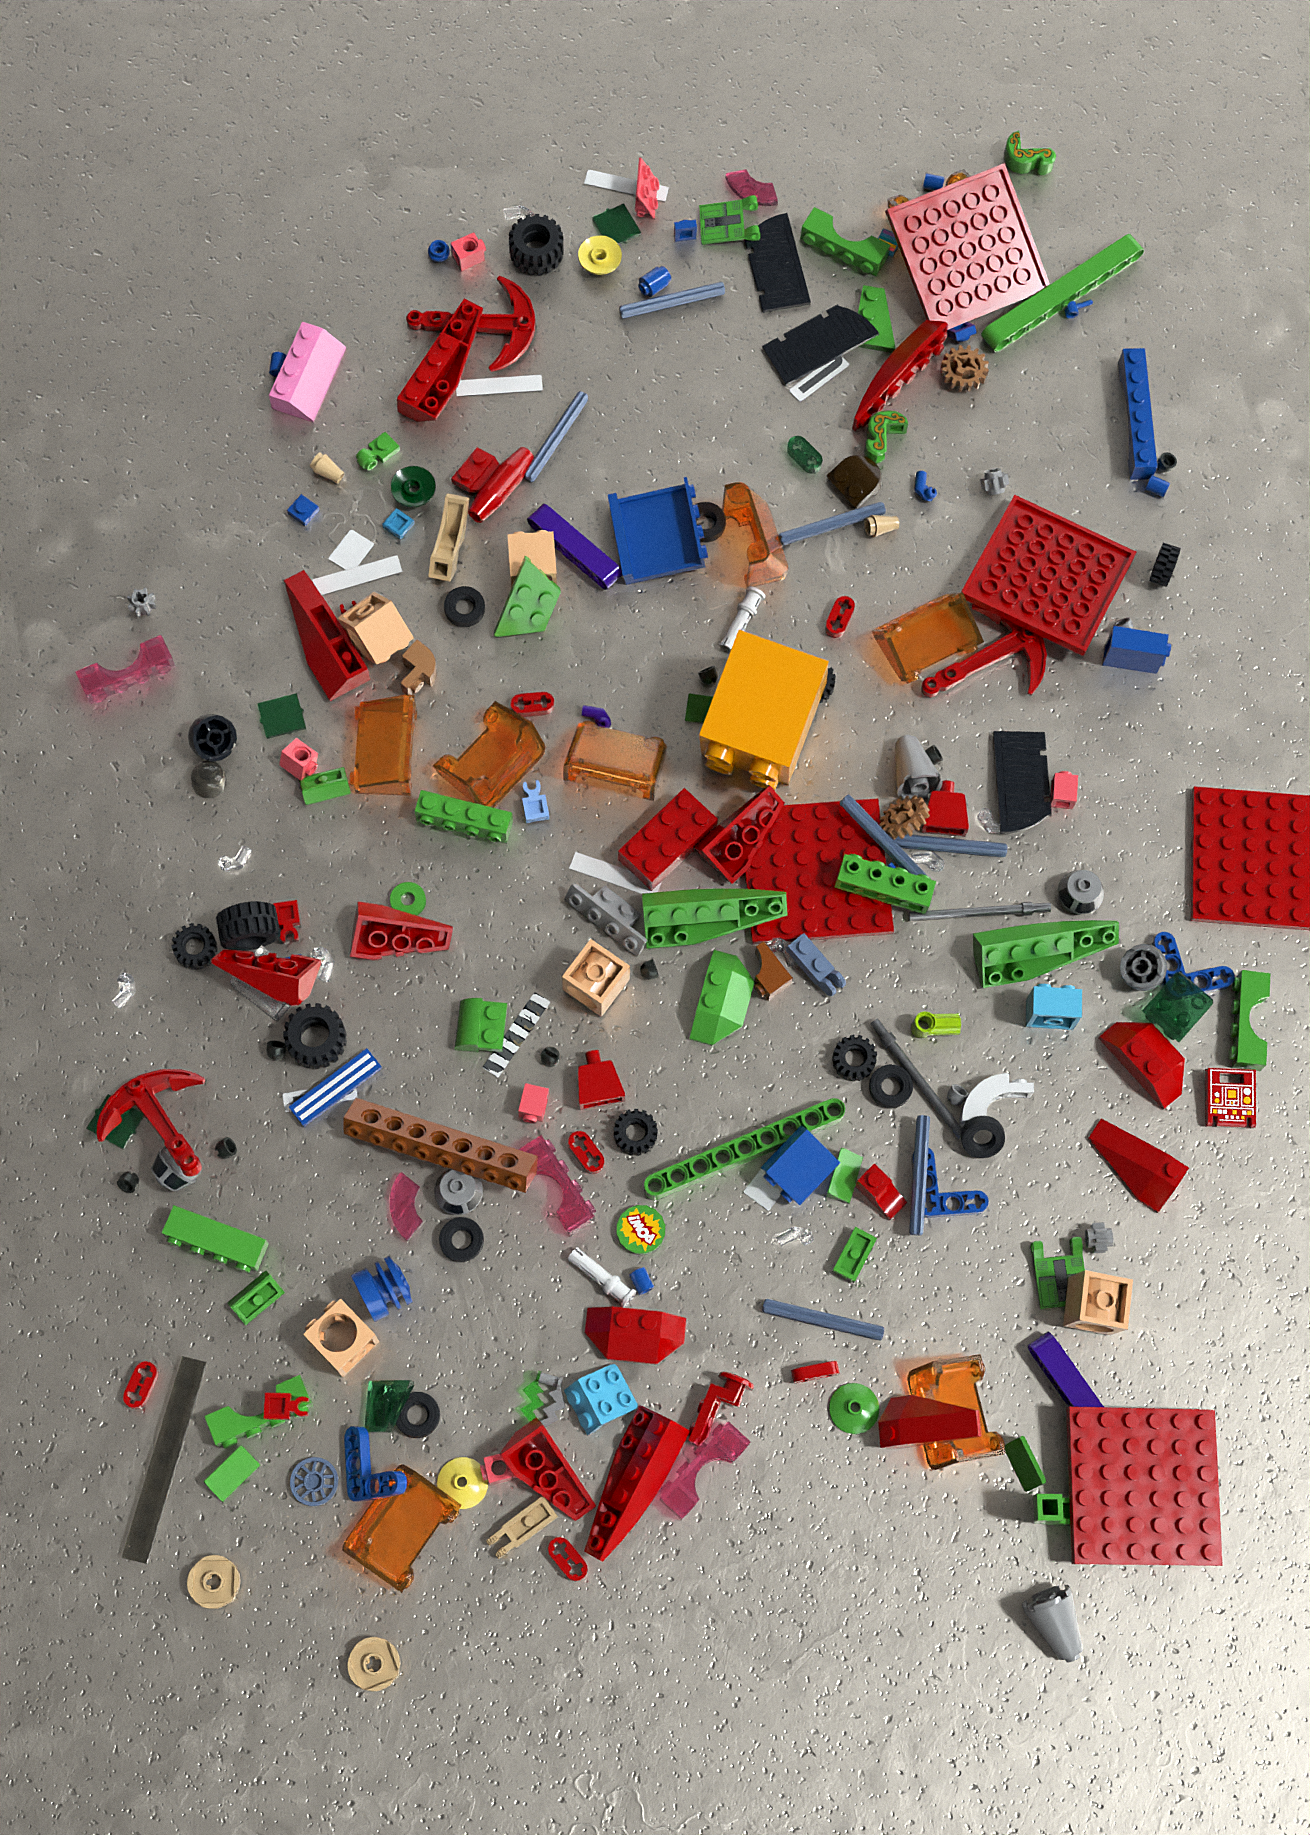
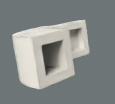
M1009 1073L994 1075L983 1080L967 1097L961 1109L959 1125L964 1126L967 1121L977 1116H987L988 1106L997 1099L1030 1098L1034 1093V1083H1027V1080L1016 1079L1009 1083Z

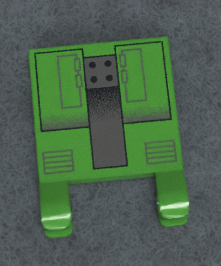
M755 195L748 196L742 200L699 205L702 245L744 239L757 241L760 239L759 227L757 225L744 229L743 210L756 211L758 209L757 197Z
M1073 1237L1069 1240L1072 1254L1070 1256L1044 1258L1042 1241H1034L1030 1244L1040 1309L1065 1307L1068 1277L1085 1270L1081 1237Z

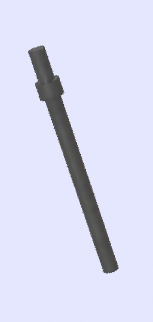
M1029 901L1021 902L1019 905L928 910L926 914L912 911L909 912V921L1011 914L1032 916L1033 913L1051 912V903L1032 904Z
M878 1018L870 1024L881 1037V1043L885 1048L890 1049L955 1136L960 1139L962 1127L896 1043L897 1039L893 1033H889Z

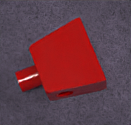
M944 780L942 781L940 791L931 792L927 805L930 809L928 811L930 816L925 819L927 823L922 825L921 833L966 837L969 823L965 794L954 792L955 783L953 781Z
M599 1050L586 1052L587 1065L578 1067L580 1110L625 1102V1092L612 1060L601 1062Z

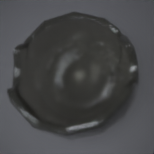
M202 761L195 765L191 773V785L197 795L203 798H214L224 791L227 778L221 764L213 761Z

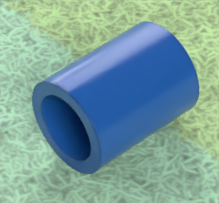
M926 173L923 189L935 191L943 188L945 177Z
M282 352L272 353L269 369L270 375L278 376L287 356Z
M1152 475L1145 490L1164 497L1170 483Z
M645 1267L629 1274L639 1295L655 1288Z

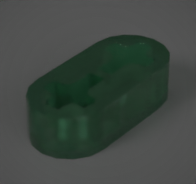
M793 436L789 439L787 445L789 456L805 472L810 474L819 472L823 462L821 454L802 436ZM801 445V450L798 448L794 450L793 446ZM816 460V465L813 463L809 465L808 461Z

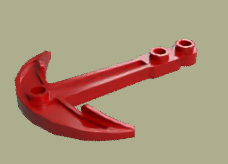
M498 276L497 281L506 292L511 306H514V313L482 314L476 331L512 335L510 343H505L499 356L488 367L490 372L501 370L516 362L527 351L536 328L535 313L530 298L519 285L502 276ZM412 310L407 314L406 320L408 327L412 330L423 328L426 331L442 332L453 314L444 311H426L421 313L418 310Z
M972 604V610L982 613L998 625L1002 622L1011 633L962 662H955L938 671L935 677L925 678L921 686L923 695L935 697L939 690L946 691L963 682L966 677L1019 651H1023L1029 662L1027 665L1029 677L1027 694L1032 695L1041 683L1045 673L1047 653L1043 637L1031 632L1033 635L1028 636L1025 634V631L1029 630ZM952 672L955 676L949 677L947 673ZM934 683L935 687L930 688L927 684Z
M160 1069L131 1079L108 1099L101 1111L97 1122L98 1141H104L106 1136L122 1122L120 1115L131 1107L136 1106L163 1140L167 1151L175 1163L180 1166L183 1174L188 1177L197 1175L202 1169L199 1158L194 1154L193 1149L184 1136L177 1132L155 1097V1094L169 1087L173 1091H178L186 1087L204 1084L205 1078L187 1070Z

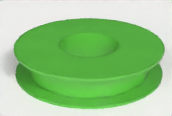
M404 882L392 890L390 903L393 909L419 915L425 908L426 897L423 889L418 884ZM410 894L415 898L414 903L408 906L404 905L401 902L402 897Z

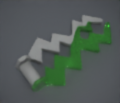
M538 1371L536 1380L523 1389L532 1402L520 1410L529 1421L536 1418L533 1411L545 1405L537 1396V1394L544 1392L539 1386V1382L557 1387L556 1390L549 1392L556 1403L543 1409L549 1418L540 1422L546 1428L558 1420L554 1411L565 1408L561 1391L562 1376L557 1377Z

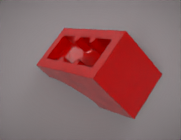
M875 1163L855 1184V1187L889 1220L908 1203L895 1188L892 1180Z

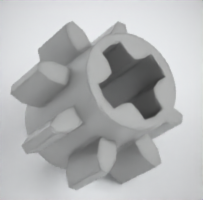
M1001 468L986 470L984 478L980 479L981 488L988 491L989 495L1003 493L1005 485L1009 484L1008 473L1001 472Z
M145 587L143 590L134 589L132 596H127L129 603H131L128 605L130 612L136 610L137 617L141 615L150 616L151 610L157 608L153 602L156 599L154 593L148 595Z
M1104 1222L1092 1223L1090 1225L1091 1229L1085 1230L1086 1247L1093 1248L1094 1253H1106L1108 1251L1107 1247L1113 1246L1112 1229L1105 1228Z

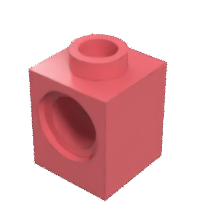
M474 232L451 242V253L461 272L485 261V244L482 239L478 240Z
M296 738L281 751L279 765L302 781L307 775L311 776L318 767V753Z
M1068 771L1054 774L1050 790L1051 807L1074 808L1077 802L1078 775H1072Z
M525 1083L518 1110L519 1117H522L523 1121L533 1124L537 1121L543 1122L549 1098V1088Z
M500 1454L483 1458L485 1464L480 1465L483 1481L488 1480L490 1485L518 1479L511 1472ZM496 1462H503L506 1465L504 1474L495 1475L492 1472V1467Z

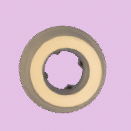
M318 453L310 464L313 473L332 480L337 484L345 474L327 454Z
M870 515L864 520V529L868 536L876 537L899 529V519L897 516Z

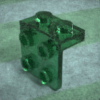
M1176 972L1142 1012L1145 1013V1017L1149 1022L1159 1025L1169 1039L1180 1042L1213 1005L1214 1001L1183 973Z

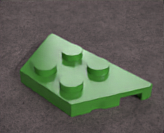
M524 556L495 627L494 636L496 637L545 631L561 593L560 587L555 582L549 580L547 575L541 569L539 570L527 556Z

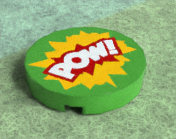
M636 1205L628 1208L621 1214L617 1223V1237L626 1251L646 1255L654 1252L661 1246L665 1237V1223L656 1209L647 1205Z

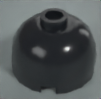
M207 714L197 718L190 726L188 741L195 754L202 759L215 762L225 759L232 753L231 749L234 743L236 744L237 734L231 721L220 715Z

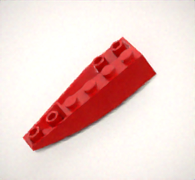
M465 298L463 299L397 397V410L400 414L416 422L436 421L459 386L483 313L482 307Z
M925 320L893 351L872 379L861 400L853 421L852 429L854 431L861 426L865 427L875 412L882 411L886 402L890 398L894 399L904 384H910L919 370L923 371L928 366L933 356L937 357L941 354L945 347L943 344L947 338L948 323L945 321Z
M302 570L285 579L284 583L307 664L329 701L370 681L367 666L307 573Z
M639 1405L615 1452L584 1552L603 1562L622 1542L655 1498L667 1478L690 1430L663 1415Z

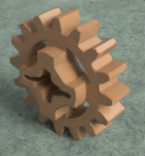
M959 345L957 351L952 347L949 354L945 353L940 367L942 368L941 376H945V383H952L950 388L953 389L955 386H958L959 392L963 388L970 392L972 386L978 389L980 383H985L989 372V362L984 361L985 354H978V348L972 351L970 345L966 349Z
M914 795L910 799L909 796H906L902 801L897 799V804H890V808L883 811L885 816L880 818L882 823L879 825L893 840L898 836L903 839L907 834L912 836V831H919V827L927 823L925 819L930 816L928 813L930 809L922 797L917 798Z

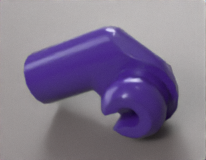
M583 705L581 716L593 718L597 727L601 730L609 729L611 719L605 709Z

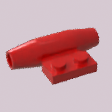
M477 447L451 478L452 484L469 493H477L468 510V515L475 522L482 523L492 515L520 484L534 459V455L530 450L520 447L499 464L495 456Z

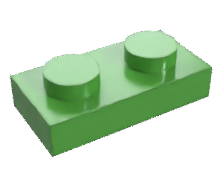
M855 1227L832 1272L855 1283L877 1238Z

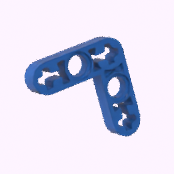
M1160 932L1153 939L1152 945L1158 948L1163 955L1166 952L1165 948L1158 943L1161 939L1164 942H1169L1166 947V961L1172 960L1177 965L1175 971L1167 970L1166 976L1163 979L1165 991L1170 998L1179 1000L1227 989L1234 982V972L1227 966H1219L1186 974L1174 936L1168 932ZM1221 973L1223 976L1228 977L1225 983L1222 979L1215 980L1212 986V979L1217 978ZM1196 977L1203 978L1206 981V987L1201 989L1196 987L1194 979ZM1175 980L1178 986L1183 987L1180 993L1176 989H1172L1175 985Z
M928 1147L929 1159L927 1169L931 1168V1171L927 1170V1176L932 1179V1186L926 1188V1194L934 1192V1195L930 1194L929 1202L934 1204L935 1207L931 1209V1212H927V1208H925L924 1218L977 1215L984 1212L989 1204V1200L982 1191L939 1193L935 1156ZM913 1152L912 1157H911L912 1171H913V1164H914V1152ZM975 1196L978 1197L979 1201H983L979 1208H976L975 1204H968L966 1206L967 1210L963 1209V1197H966L965 1202L973 1201ZM949 1198L957 1199L959 1209L955 1211L949 1210L946 1206V1200Z
M349 1427L344 1435L347 1494L349 1499L352 1501H370L403 1494L407 1487L405 1474L402 1471H386L371 1475L369 1433L365 1427ZM359 1457V1459H360V1468L357 1470V1468H356V1461H357V1458ZM378 1480L379 1490L376 1493L375 1482ZM395 1481V1485H389V1482Z

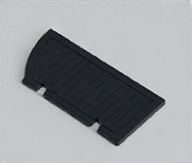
M788 213L779 214L763 221L758 225L760 232L759 240L751 241L744 239L746 249H753L754 253H749L748 257L757 291H764L763 295H759L762 312L811 305Z
M837 304L826 310L829 316L823 318L819 314L784 333L785 340L780 341L777 337L762 345V348L785 385L788 386L879 335V332L865 317Z
M993 731L1000 834L1024 831L1039 824L1046 817L1052 816L1051 802H1044V797H1050L1047 755H1040V751L1047 750L1045 732Z

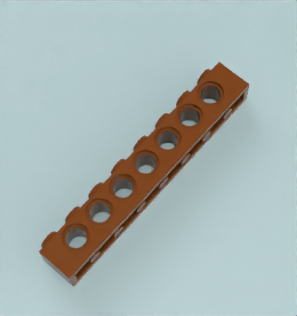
M355 1098L343 1117L345 1135L450 1168L466 1175L481 1178L512 1190L526 1193L537 1173L538 1156L359 1098Z

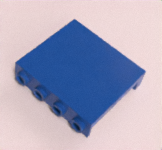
M684 477L685 484L618 499L617 493L608 494L620 564L626 585L706 567L704 559L708 558L706 545H701L700 541L701 538H704L702 525H697L696 518H700L698 505H693L692 498H696L693 484L689 485L687 477Z

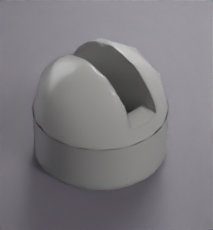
M1129 617L1120 619L1113 625L1134 628Z
M953 1084L947 1094L948 1101H951V1104L956 1106L963 1104L969 1096L968 1092L957 1084Z

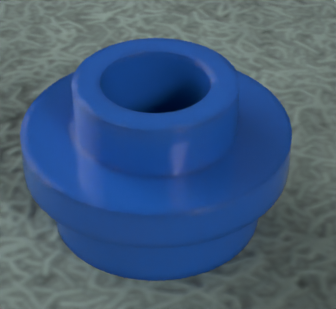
M435 240L428 248V255L433 261H444L450 255L449 246L442 240Z

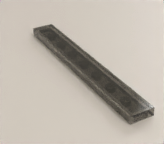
M182 1356L121 1558L144 1564L149 1562L207 1368V1362Z

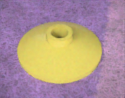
M599 235L590 237L581 244L578 258L581 266L586 271L592 274L604 275L614 271L619 266L622 252L615 240Z
M459 1457L452 1459L443 1466L438 1475L437 1488L440 1497L447 1505L456 1509H468L481 1502L488 1489V1480L483 1481L480 1463L471 1458ZM465 1478L467 1480L466 1486L459 1487L457 1484L458 1479Z

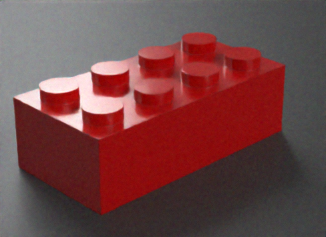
M683 788L618 850V860L652 891L695 850L694 847L710 831L717 827L718 818L688 790Z

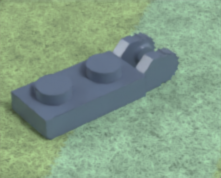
M805 933L785 948L787 953L814 984L818 985L828 996L836 994V989L831 981L839 988H843L846 985L842 974L834 970L833 965Z

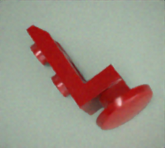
M720 1372L718 1377L724 1380L725 1384L723 1387L710 1384L705 1399L702 1398L698 1405L697 1412L699 1415L696 1423L693 1422L689 1428V1441L697 1447L705 1442L721 1402L739 1408L745 1389L753 1391V1383L739 1375L730 1372Z

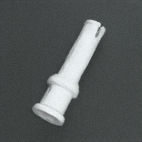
M747 587V594L743 601L738 604V613L720 644L722 650L729 653L738 630L744 631L749 620L756 616V609L760 601L765 599V594L758 588Z
M578 1247L569 1255L568 1260L603 1288L606 1296L610 1295L620 1303V1307L625 1308L636 1295L637 1291L635 1289L631 1290L620 1281L621 1278L619 1276H612Z

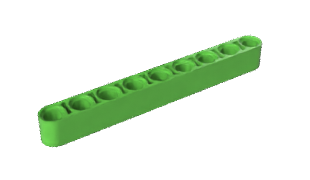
M1131 234L1123 236L989 324L982 331V338L995 352L1002 350L1067 307L1069 302L1076 301L1134 263L1142 256L1144 248Z
M836 1098L826 1100L653 1173L644 1182V1194L650 1200H659L779 1149L791 1136L784 1133L783 1127L792 1126L796 1131L802 1125L812 1135L841 1122L845 1114V1105ZM835 1107L839 1110L840 1114L838 1116H831L827 1109ZM812 1116L816 1118L818 1124L810 1126L805 1122V1118ZM763 1135H769L774 1142L766 1145L762 1143L760 1138ZM746 1144L751 1148V1152L742 1154L738 1147ZM718 1154H725L728 1156L729 1161L724 1164L719 1163L716 1160V1156ZM697 1163H702L706 1166L707 1170L704 1173H697L693 1166ZM681 1173L684 1176V1180L676 1183L672 1181L671 1175ZM652 1182H657L661 1185L662 1189L659 1192H652L648 1186Z

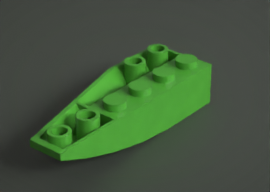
M713 888L642 893L647 949L694 945L788 915L786 892Z
M1110 920L1047 922L973 933V955L982 988L1027 981L1119 944V922Z

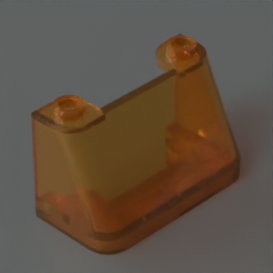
M735 482L726 484L724 486L722 505L726 520L729 518L736 520L739 527L750 525L755 542L750 544L747 549L749 566L748 573L744 576L746 587H758L783 580L788 573V563L768 503L745 483Z
M963 592L944 594L872 630L877 644L900 681H906L907 684L918 680L921 670L957 652L965 651L966 654L978 650L977 645L984 642Z
M400 695L360 702V706L355 707V720H358L355 769L350 772V785H354L355 794L411 796L413 735L415 720H417L415 695Z
M497 701L484 713L483 722L487 729L457 760L450 754L443 755L433 765L436 772L472 803L492 808L529 772L545 752V744L534 724Z
M583 721V723L577 725L563 766V778L566 781L575 783L576 778L582 776L584 781L589 777L631 787V792L636 793L638 789L643 792V799L654 801L667 753V744L659 737L648 738L597 726L591 721Z
M981 1354L932 1361L912 1369L908 1373L907 1383L910 1395L979 1410L981 1437L923 1445L927 1464L932 1470L949 1468L1006 1454L1005 1443L1000 1434L996 1431L988 1432L976 1386L977 1382L983 1380L986 1371Z
M404 1464L399 1465L394 1470L402 1471L407 1478V1487L404 1493L373 1500L342 1547L343 1552L401 1593L412 1584L414 1570L411 1565L439 1524L452 1523L457 1518L459 1508L462 1506L422 1475ZM395 1481L389 1482V1485H395Z

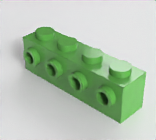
M424 790L420 791L415 808L416 821L422 824L442 827L448 831L462 832L473 837L487 838L493 842L507 843L513 824L512 812Z
M844 854L834 887L926 914L931 903L936 881L931 880L927 875L908 873L903 868L887 867L880 861L870 862L856 854Z
M173 1205L162 1231V1234L167 1238L166 1242L177 1247H180L181 1244L190 1247L189 1250L201 1256L206 1252L214 1255L213 1260L222 1264L230 1261L236 1264L235 1268L247 1273L250 1270L258 1272L269 1245L266 1239Z

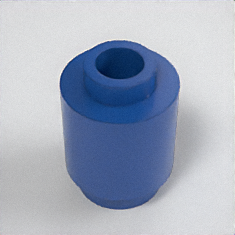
M664 266L655 267L639 278V290L643 295L652 297L669 285L671 275Z

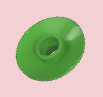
M845 1384L838 1388L831 1397L829 1403L830 1417L833 1423L843 1432L849 1434L864 1433L878 1419V1399L871 1389L862 1384ZM852 1403L859 1405L860 1410L858 1412L851 1410L850 1406Z

